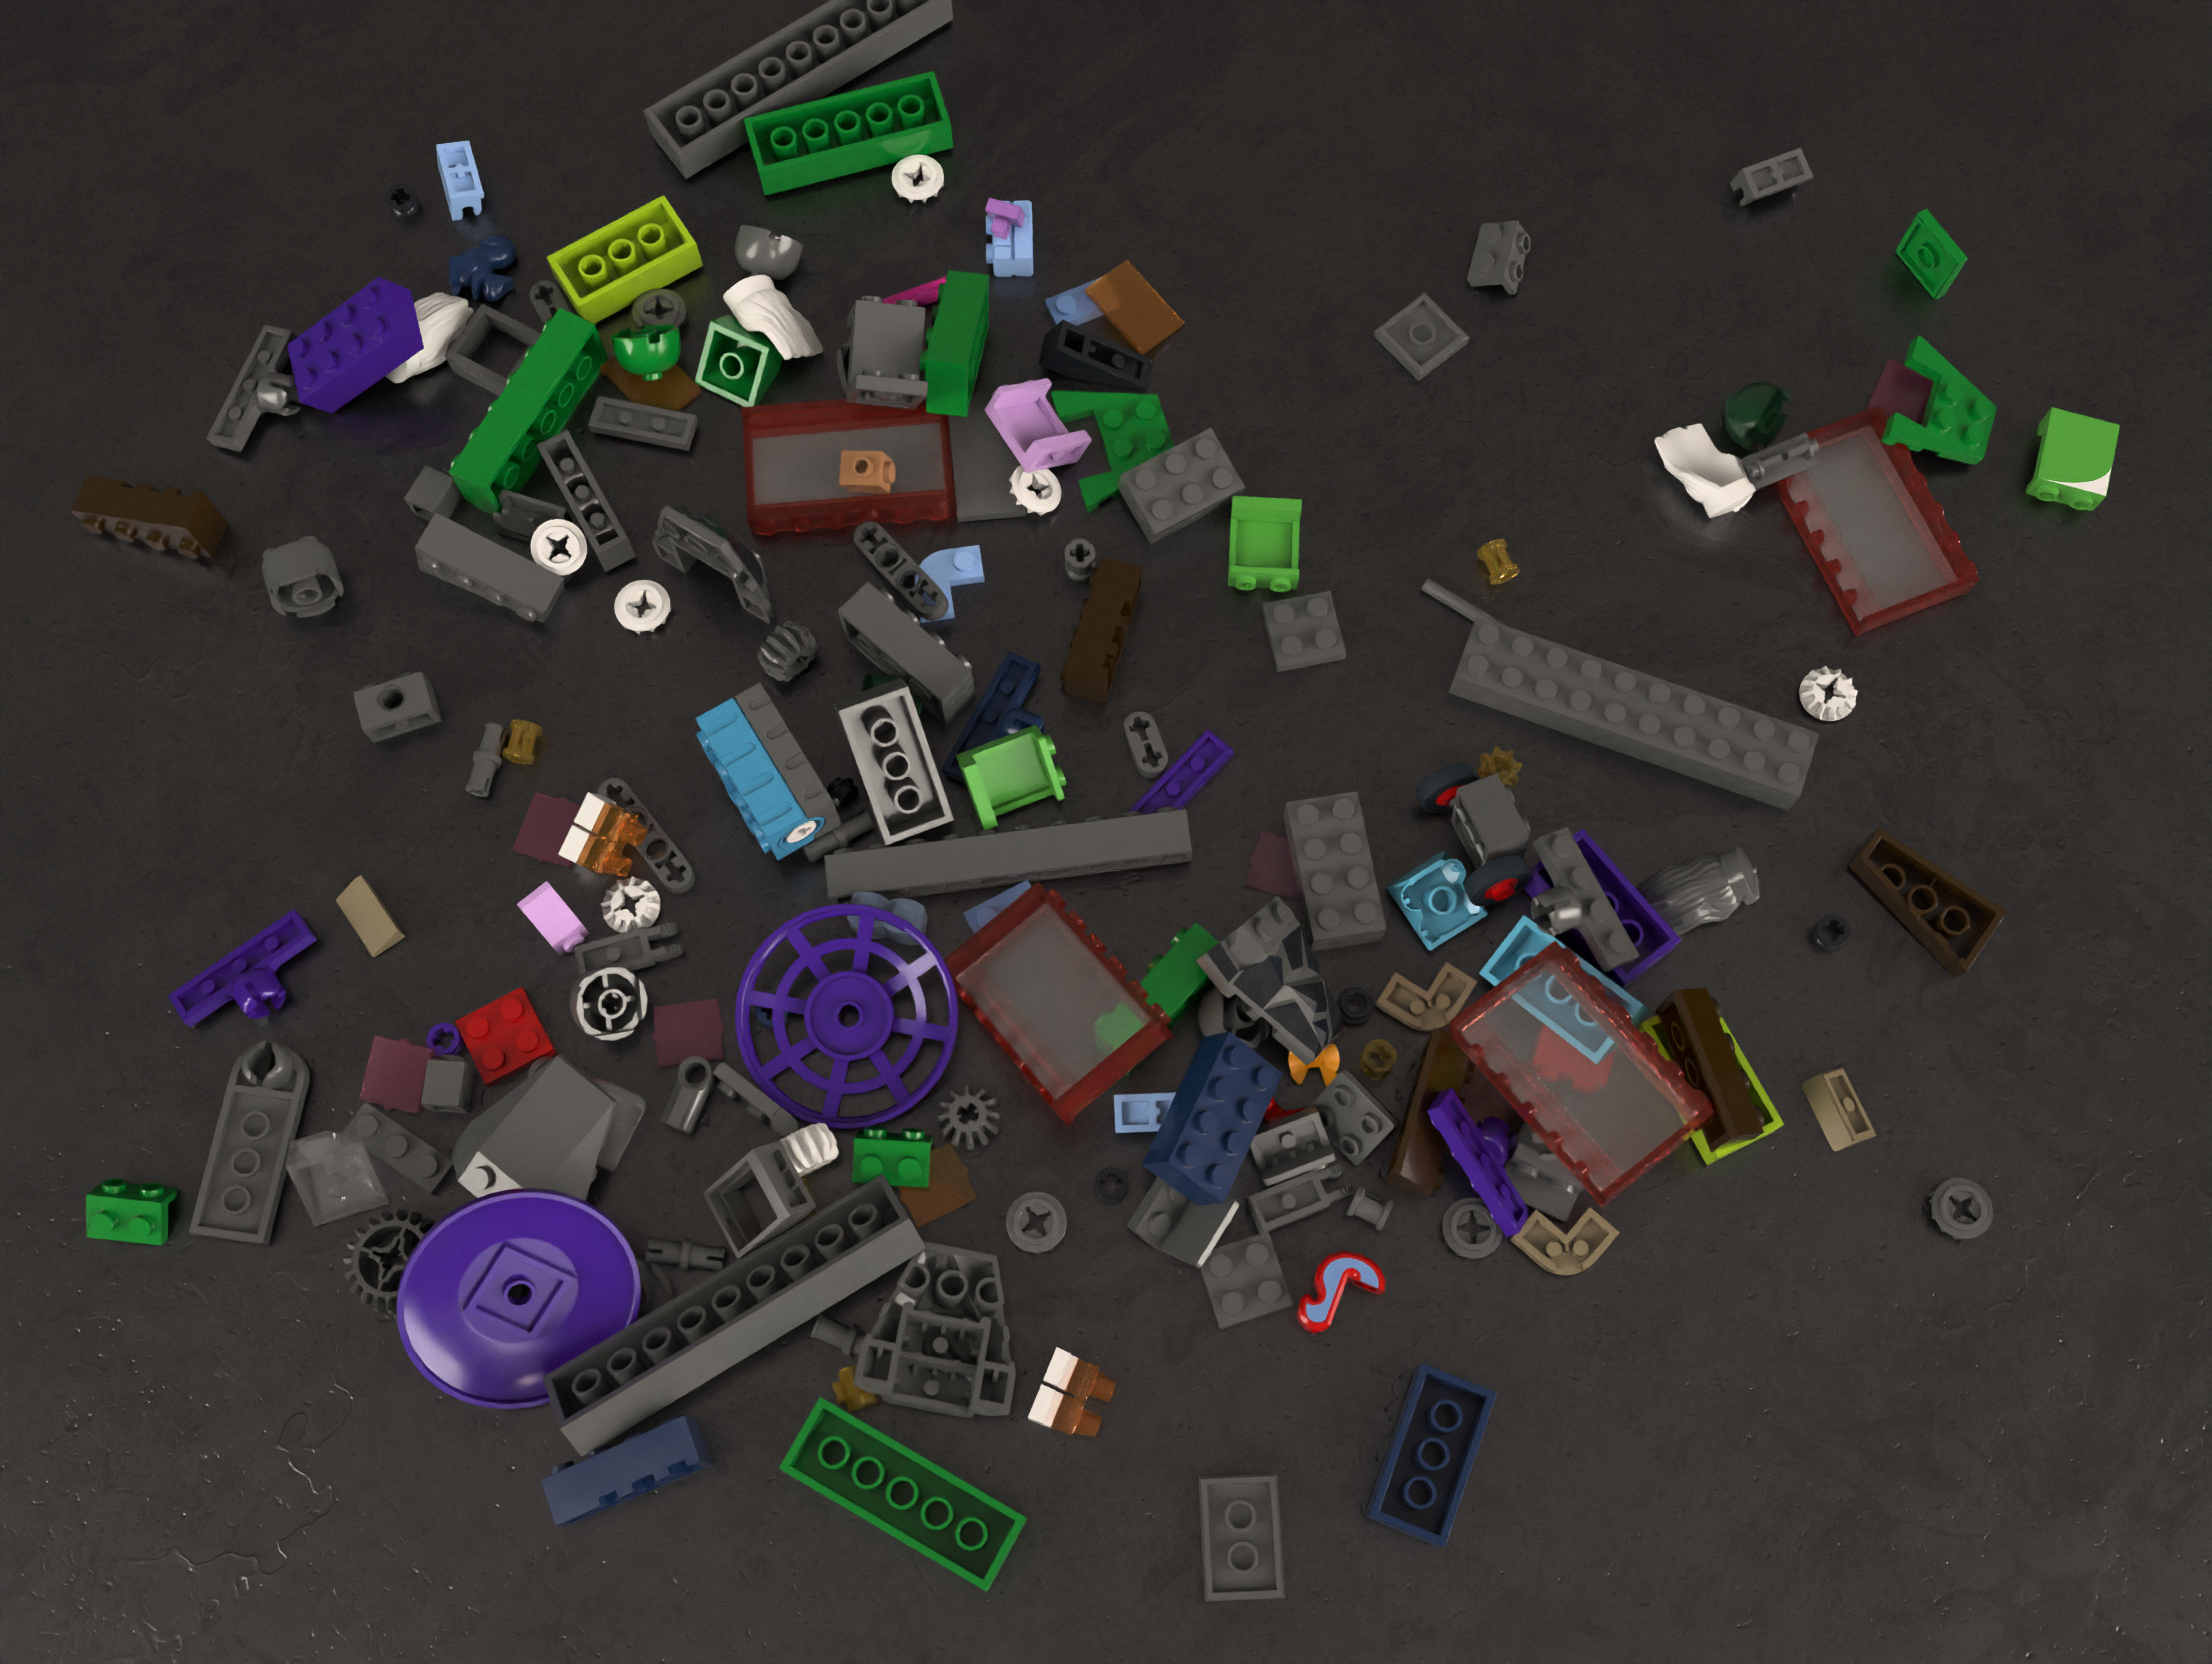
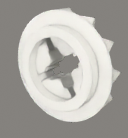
M926 155L907 156L900 160L892 171L893 188H895L900 198H908L911 203L914 200H922L925 203L927 198L931 196L937 197L938 190L943 187L944 173L942 167L935 159ZM922 171L923 181H920L919 185L915 187L913 179H916Z
M1020 465L1009 479L1012 483L1009 493L1017 497L1016 505L1023 504L1027 507V513L1035 511L1041 516L1047 512H1052L1061 500L1060 484L1056 476L1049 469L1026 473ZM1031 484L1034 489L1041 491L1037 496L1034 491L1027 489Z
M565 519L549 520L541 524L531 539V554L536 564L558 575H567L576 571L583 565L588 553L586 536L579 529L578 525ZM569 536L565 547L572 556L560 553L551 559L550 557L553 555L555 547L551 544L552 541L548 537L561 541Z
M634 581L626 585L618 593L614 604L615 614L625 629L633 630L638 634L641 631L654 632L657 626L665 624L666 617L671 612L670 598L666 590L654 581ZM646 596L648 605L652 609L645 610L644 615L640 618V614L635 606H641Z
M1824 666L1821 669L1812 670L1805 676L1799 688V697L1805 710L1813 717L1823 721H1837L1846 717L1855 707L1858 690L1854 689L1852 678H1847L1843 675L1841 669L1832 670ZM1833 684V694L1836 696H1833L1825 704L1823 703L1825 691L1822 689H1826L1828 685Z
M633 876L630 879L617 880L615 885L610 889H606V895L601 903L603 918L612 929L619 933L641 927L647 929L656 921L659 915V895L647 880L644 881ZM625 894L633 900H640L635 904L637 909L635 911L636 917L628 909L621 911V908L625 906Z

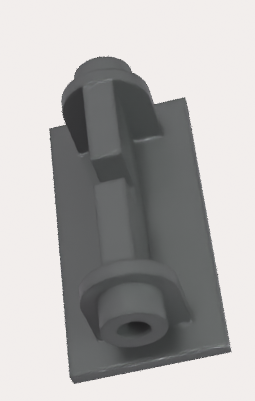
M1803 433L1742 458L1741 462L1750 482L1758 490L1819 465L1820 462L1815 452L1819 451V445L1815 438L1809 439L1807 434Z

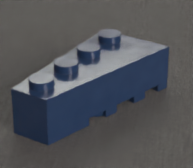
M682 1414L664 1421L662 1425L652 1430L634 1433L626 1437L625 1442L611 1448V1445L596 1449L588 1453V1459L575 1465L573 1461H569L550 1469L552 1475L542 1479L541 1483L555 1526L566 1527L713 1465L698 1420Z

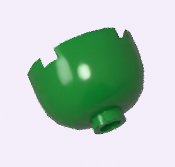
M674 324L641 325L642 329L631 332V328H626L611 334L613 350L619 364L631 374L642 375L644 381L663 378L662 372L671 369L679 360L681 339L678 326L675 327Z

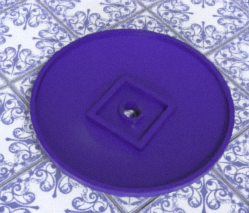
M519 1188L491 1193L463 1204L444 1216L422 1237L412 1251L402 1272L397 1291L396 1308L400 1337L407 1354L421 1374L440 1390L459 1400L478 1406L498 1409H519L550 1403L542 1377L636 1322L641 1298L638 1265L633 1250L619 1227L598 1208L580 1198L555 1190L540 1188ZM517 1284H525L530 1288L529 1293L522 1298H513L508 1294V1291Z

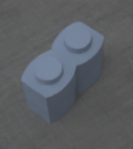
M857 892L852 895L850 904L868 905L889 911L910 922L925 934L928 917L922 904L906 898L888 900L882 895L873 892ZM848 915L847 920L851 930L857 934L860 916ZM875 919L872 939L888 937L890 940L901 945H920L904 931L887 922Z

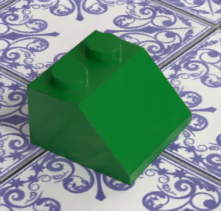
M727 314L710 321L694 383L750 410H754L779 373L783 356L763 332L747 331L741 326L734 315Z

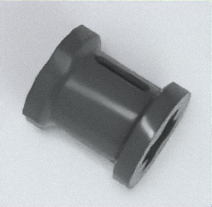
M1074 539L1065 547V571L1069 578L1074 581L1088 580L1091 577L1093 568H1096L1095 548L1086 539ZM1083 558L1084 562H1077V559Z
M1359 1184L1346 1214L1351 1217L1356 1215L1375 1224V1229L1381 1231L1395 1200L1392 1198L1385 1200L1366 1191L1365 1187Z

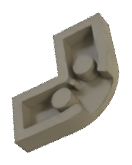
M1445 962L1428 991H1425L1395 972L1375 1006L1410 1028L1420 1031H1433L1434 1028L1440 1029L1445 1027L1456 1017L1478 981Z
M1589 1207L1570 1230L1564 1234L1536 1209L1525 1221L1521 1231L1513 1235L1510 1240L1546 1271L1568 1276L1578 1274L1593 1265L1620 1232Z

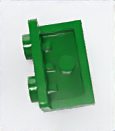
M882 1126L864 1127V1131H859L854 1138L852 1183L866 1184L884 1174L891 1186L928 1188L933 1135H924L925 1130L919 1128L902 1129V1133H889L887 1128Z
M121 1178L104 1180L86 1194L87 1237L152 1245L164 1244L168 1240V1204L177 1197V1189L164 1187L162 1183L158 1182L132 1184L126 1183V1180Z

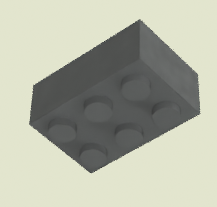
M1212 428L1122 473L1117 484L1120 493L1150 545L1231 503L1232 496H1240L1245 488Z

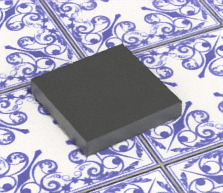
M1425 292L1379 326L1374 332V337L1418 381L1460 350L1469 341V336Z

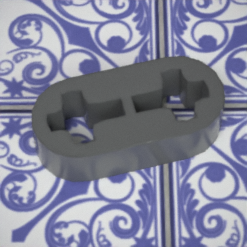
M543 280L534 284L530 289V300L543 326L549 318L555 315L559 308L571 313L555 283ZM548 294L553 304L547 306L541 296Z
M1134 712L1126 718L1124 723L1125 740L1139 773L1146 778H1158L1167 769L1168 755L1153 717L1146 712ZM1135 723H1140L1142 727H1147L1145 730L1146 740L1142 741L1137 731L1132 732ZM1150 748L1154 758L1160 757L1157 767H1152L1150 763L1144 764L1146 762V749Z

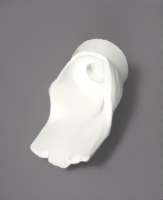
M756 275L745 278L732 286L724 294V301L741 326L747 331L763 332L773 342L785 360L793 357L800 358L802 355L805 357L815 356L823 352V347L810 322L791 306L785 294L775 289L774 283L769 276Z
M437 292L414 303L424 349L388 373L386 377L390 381L401 383L447 360L445 354L449 344L458 338L466 327L468 318L474 313L473 309L468 307V301L465 298Z
M1701 423L1686 426L1685 429L1678 427L1667 431L1661 437L1655 438L1654 442L1665 468L1684 484L1685 489L1694 500L1703 504L1709 518L1720 516L1730 511H1739L1756 489L1749 482L1741 460L1734 455L1718 451Z

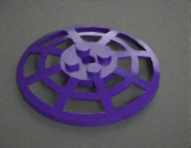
M857 904L829 905L804 912L787 921L768 936L752 956L743 974L737 993L735 1010L736 1035L742 1058L752 1078L762 1091L785 1111L803 1121L813 1124L825 1123L827 1127L841 1129L869 1127L890 1120L909 1110L925 1097L941 1078L951 1059L957 1039L959 1023L957 991L951 972L941 953L928 937L910 922L889 911ZM860 916L857 938L834 939L812 947L800 930L810 923L830 917ZM875 919L887 922L904 931L919 943L926 953L911 965H908L893 950L873 942L872 936ZM788 939L800 957L785 972L778 985L776 994L753 990L756 979L766 960L778 945ZM855 949L852 971L831 974L820 958L837 950ZM870 952L889 961L900 973L882 985L877 979L867 974ZM808 966L819 983L810 993L808 1000L789 997L788 993L795 979ZM933 966H936L941 976L947 995L948 1027L927 1023L926 999L918 977ZM907 985H909L915 1001L916 1020L895 1017V1009L891 997ZM750 1005L773 1009V1032L781 1054L763 1066L756 1055L751 1038ZM847 1005L855 1006L860 1014L859 1021L852 1027L844 1025L840 1019V1012ZM784 1011L804 1014L805 1027L809 1036L794 1046H791L785 1029V1020L779 1023L784 1019ZM892 1031L913 1035L906 1052L893 1066L881 1047L887 1042ZM923 1038L944 1041L942 1053L932 1072L920 1087L910 1094L899 1075L906 1070L916 1057ZM816 1048L824 1054L835 1058L830 1079L813 1072L800 1059ZM869 1056L880 1073L879 1076L866 1081L845 1082L851 1060L863 1059ZM790 1066L805 1081L820 1089L827 1090L822 1113L811 1110L792 1100L776 1086L771 1078ZM887 1085L897 1101V1104L890 1108L869 1115L837 1116L842 1094L865 1093Z

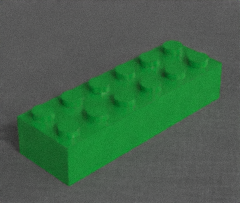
M934 71L744 118L750 147L765 196L896 163L907 156L927 155L953 148L951 123Z
M559 308L555 315L546 321L543 333L537 342L527 349L524 361L517 371L511 373L505 389L499 398L492 401L488 414L480 426H476L473 429L468 444L461 453L454 457L451 463L449 473L468 504L493 515V512L501 514L502 504L500 503L499 495L502 489L520 494L543 459L536 445L560 434L609 360L595 324L562 308Z
M822 1397L817 1401L779 1467L780 1470L986 1592L991 1588L1028 1518Z

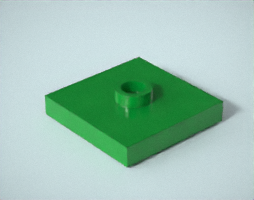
M1927 208L1917 213L1895 250L1897 255L1935 300L1945 295L1968 260L1967 256Z

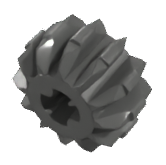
M787 621L782 627L777 626L772 634H768L767 640L760 645L761 650L757 655L760 664L764 667V671L778 681L784 680L787 682L794 675L799 676L804 668H808V663L815 658L814 653L818 648L816 638L811 635L812 632L798 622L792 623Z
M970 1085L964 1086V1096L961 1097L955 1089L950 1090V1095L954 1102L941 1100L940 1107L947 1113L937 1115L938 1123L947 1124L940 1131L941 1135L945 1138L954 1134L951 1142L954 1147H958L963 1138L966 1139L968 1150L974 1149L973 1139L978 1138L983 1146L987 1145L988 1140L984 1132L996 1135L998 1127L991 1122L1001 1119L999 1111L991 1110L997 1104L995 1097L984 1100L986 1090L982 1087L973 1096ZM973 1110L977 1119L976 1122L969 1120L967 1124H964L961 1114L968 1115Z

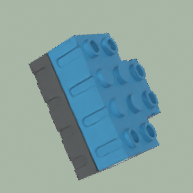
M759 682L734 696L735 699L731 698L695 718L701 731L695 734L709 761L719 773V777L734 805L738 807L752 835H755L765 853L772 850L776 859L780 860L813 841L814 837L818 838L841 825L832 798Z

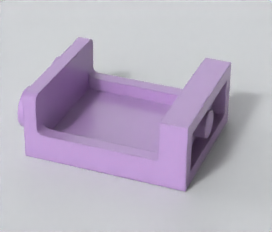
M1048 378L1041 380L1031 379L1024 383L1001 385L994 390L992 398L985 408V412L1026 473L1078 462L1092 441L1086 430L1068 432L1046 399V393L1052 386Z

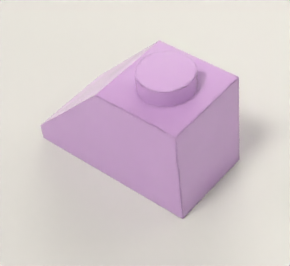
M547 881L517 903L519 908L560 956L565 952H573L574 947L582 945L585 940L584 937L590 934Z

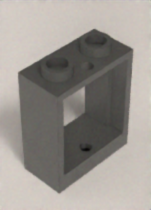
M481 304L476 313L470 315L466 322V327L458 338L449 344L445 357L455 374L500 396L506 387L511 373L517 371L524 361L527 349L506 378L470 360V357L492 327L529 345L528 348L537 342L542 333Z
M781 1141L753 1148L703 1193L738 1260L790 1230L816 1208L813 1199ZM754 1175L778 1217L764 1231L761 1230L740 1191V1188Z

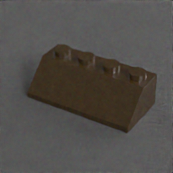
M1707 988L1673 991L1656 1008V1013L1710 1152L1754 1140L1764 1133L1762 1128L1764 1126V1118L1760 1108L1756 1104L1753 1105L1748 1093L1750 1089L1748 1077L1742 1068H1738L1734 1058L1735 1045L1729 1033H1724L1719 1020L1721 1018V1010L1717 1000L1714 997H1710Z
M1434 1028L1424 1044L1384 1183L1386 1186L1427 1199L1433 1193V1189L1440 1191L1446 1169L1440 1167L1443 1153L1447 1155L1451 1153L1450 1147L1442 1134L1433 1126L1427 1110L1439 1092L1449 1088L1454 1090L1464 1106L1466 1098L1460 1096L1463 1083L1470 1084L1475 1069V1063L1470 1061L1472 1049L1440 1029Z

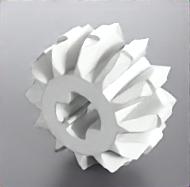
M825 1123L812 1124L780 1139L800 1177L821 1169V1167L836 1159L839 1154L836 1145L837 1141Z

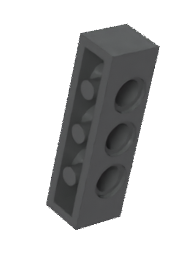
M566 430L537 444L536 446L604 571L607 572L635 558L636 554L628 537L569 431Z

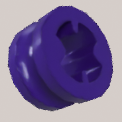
M442 1022L436 1024L427 1034V1047L440 1058L442 1055L457 1056L464 1047V1040L459 1030L450 1023ZM443 1033L448 1034L450 1037L454 1036V1040H449L452 1043L451 1046L446 1049L441 1045H437V1041H442L439 1037Z

